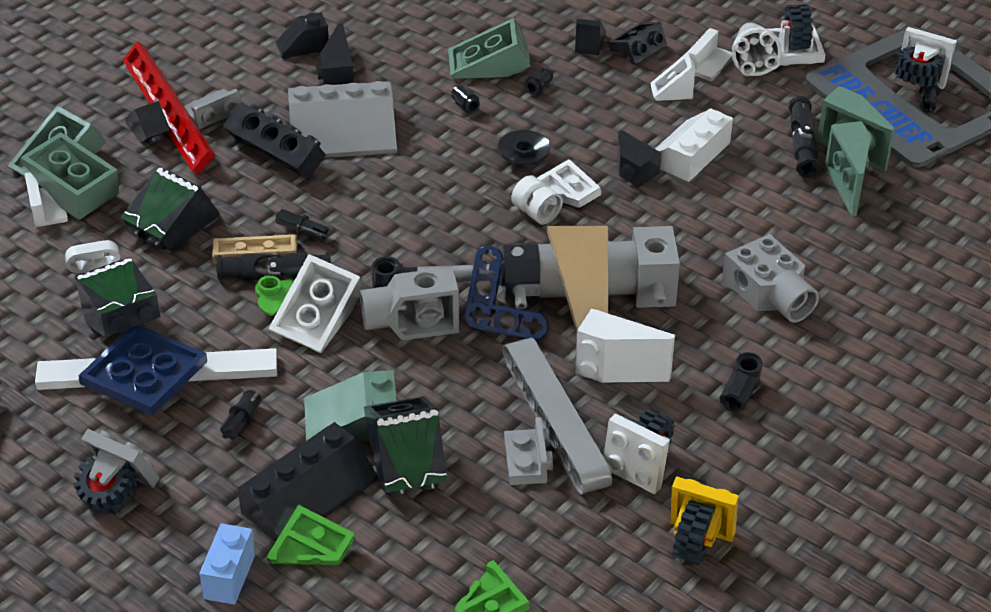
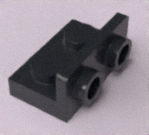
M640 22L609 41L608 44L610 51H621L622 54L628 53L631 63L637 64L665 47L667 41L661 22Z

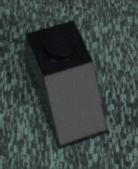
M322 12L309 13L305 16L297 17L278 38L276 46L282 59L317 53L323 50L329 40L328 25Z
M159 101L136 108L125 118L127 126L140 143L149 141L150 144L160 142L165 139L164 135L170 131Z
M619 131L617 143L619 176L639 188L660 174L661 152L625 131Z

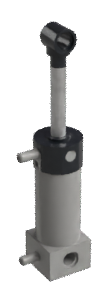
M673 226L633 227L632 241H608V296L634 295L636 308L676 306L680 262ZM502 244L503 265L500 281L505 301L515 300L516 308L523 310L527 307V300L566 297L551 244ZM379 257L372 262L371 266L372 288L387 287L394 274L447 267L453 268L456 283L471 282L474 265L403 267V263H399L393 257ZM487 264L486 270L480 269L479 274L494 276L495 271H489L490 264ZM483 278V279L479 280L478 282H485V281H489V280L486 279V278Z

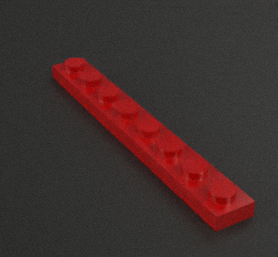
M136 42L122 61L149 104L157 101L160 102L170 128L169 136L191 171L200 175L205 167L210 164L215 154L146 47Z

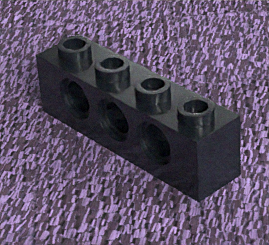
M240 101L222 127L237 141L309 180L326 156L325 152L319 147L321 142L311 135L307 137L301 135L302 132L291 124L288 127L284 126L283 122L273 114H270L269 117L264 115L265 112L255 104L248 106Z

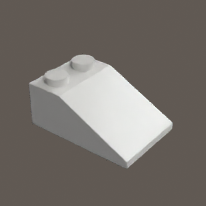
M308 254L269 330L318 353H322L351 314L360 297V290L364 289L360 276Z
M591 308L577 330L575 374L602 383L669 382L672 373L675 335Z

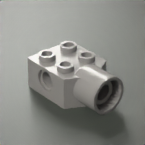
M771 234L725 253L722 279L756 311L778 310L790 322H799L812 313L819 301L818 291L803 279L805 265Z
M452 267L394 274L387 287L360 290V303L365 330L391 327L401 340L459 333V290Z

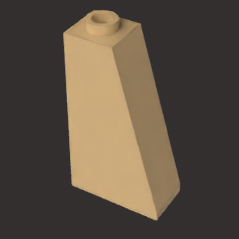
M547 226V234L575 328L578 330L591 308L608 314V226Z

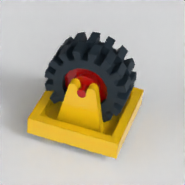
M676 476L672 485L670 520L671 524H675L674 536L676 540L673 544V557L699 565L706 554V549L712 547L716 538L732 542L736 532L739 495L725 489H716L700 484L692 479H683Z

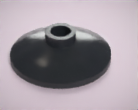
M517 130L505 134L499 140L498 152L502 158L514 164H535L548 156L550 142L544 135L538 132Z

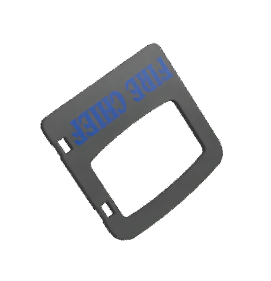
M905 30L866 46L806 75L807 86L824 99L838 86L862 95L895 128L891 152L907 165L914 168L923 167L935 161L936 158L946 153L950 154L991 133V111L957 128H946L901 98L867 68L869 65L898 53L902 48ZM955 49L950 68L991 99V73ZM934 147L940 148V150L934 153L930 149Z

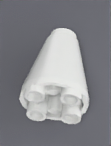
M756 23L744 24L740 28L732 46V59L736 67L745 76L764 75L776 69L780 64L781 44L777 36Z

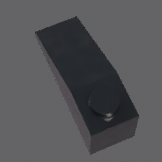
M343 23L338 24L320 53V65H316L317 79L322 80L323 85L354 83L353 64Z

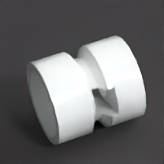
M532 175L521 179L511 195L512 203L541 225L553 221L559 214L563 204L561 195L546 187V184Z

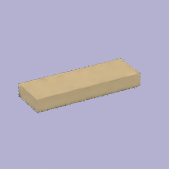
M295 234L213 239V264H216L217 255L240 257L241 254L271 253L281 255L280 258L286 255L297 253V237ZM263 258L258 262H267L268 258Z

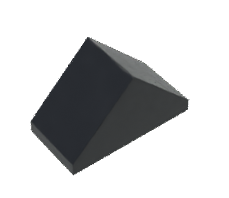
M577 18L575 52L599 55L606 37V30L602 22Z

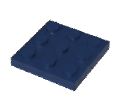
M141 325L129 328L83 370L78 377L81 385L153 416L207 363V354Z

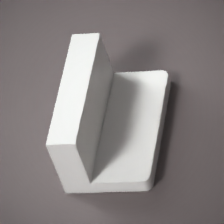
M709 28L688 51L694 63L695 76L708 81H713L732 60V52L717 47V30Z
M30 172L24 173L35 227L67 222L66 211L55 202L43 187H38L36 178Z

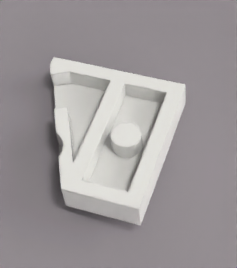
M571 160L563 162L537 178L546 184V187L561 195L563 203L580 208L601 195L600 186Z

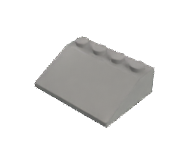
M390 81L288 88L290 124L302 132L301 135L305 137L311 135L320 141L321 145L319 147L325 152V158L397 153Z

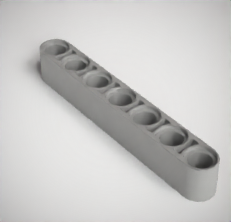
M531 337L503 345V356L510 373L535 417L542 418L543 429L548 428L550 444L578 493L583 495L610 487L612 485V475L606 460L534 338Z

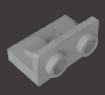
M224 88L199 100H195L184 107L198 129H202L229 117L241 101L240 92L237 89L228 92Z
M535 418V429L504 431L509 485L547 483V470L553 469L552 451H546V447H549L550 444L548 428L543 429L542 418Z

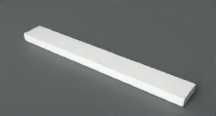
M274 348L205 352L207 354V363L189 381L276 377L277 350ZM96 358L38 361L35 378L36 389L85 387L80 384L78 375Z

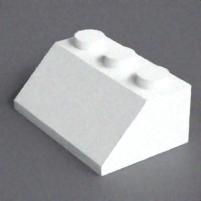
M709 109L686 120L655 148L661 152L660 170L687 182L692 180L730 144L733 118L719 111Z

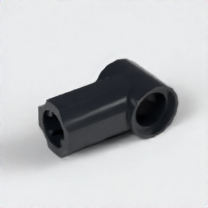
M744 352L736 358L735 368L720 395V403L725 406L726 410L734 413L740 410L744 411L753 391L759 387L763 365L759 355Z

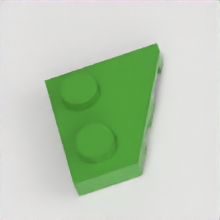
M298 505L266 558L271 564L340 565L356 536L355 533Z
M492 560L486 565L484 575L479 581H474L469 588L468 595L460 600L454 608V612H526L529 610V601L497 563Z

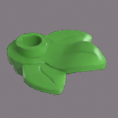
M275 276L260 278L255 286L259 309L267 315H276L294 280L280 281Z

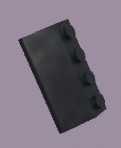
M333 422L238 487L241 514L276 542L298 505L325 518L378 480L377 473L357 439L336 422Z

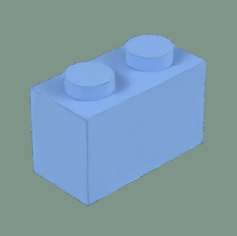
M220 524L199 573L203 599L236 604L255 556L252 529Z

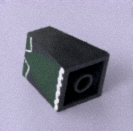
M159 166L121 216V219L128 226L127 232L135 238L140 239L144 237L154 248L160 250L163 247L173 252L215 220L220 212L200 186Z
M131 257L75 276L84 320L87 325L104 337L161 317L157 294Z
M425 396L364 406L378 482L385 493L401 495L407 493L409 488L433 489L439 486L438 483L447 482L437 406Z

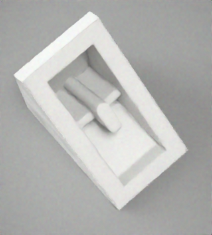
M688 52L650 83L653 96L657 101L693 99L695 67L692 57Z

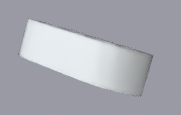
M109 240L72 246L65 253L66 266L73 273H85L119 261V248L116 243ZM104 253H109L110 256H104ZM81 257V261H76L75 258Z

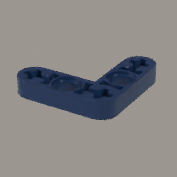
M493 245L480 247L475 255L466 305L465 319L467 323L476 329L513 336L532 337L534 339L544 337L549 330V321L543 314L496 305L503 254L498 247ZM489 250H492V255L496 257V262H491L489 265V271H495L494 276L479 274L480 269L486 270L487 261L482 260L483 254H488ZM483 278L488 279L492 284L491 292L487 295H482L477 290V283ZM479 307H481L482 313L493 315V309H496L497 311L493 317L494 327L490 326L492 320L482 319L479 323H476L477 318L472 317L473 311H478ZM505 312L511 313L515 318L514 326L510 329H505L500 324V317ZM521 314L525 315L523 321L534 322L535 317L538 318V323L543 325L542 330H537L536 334H533L532 328L522 326V332H518L521 325Z

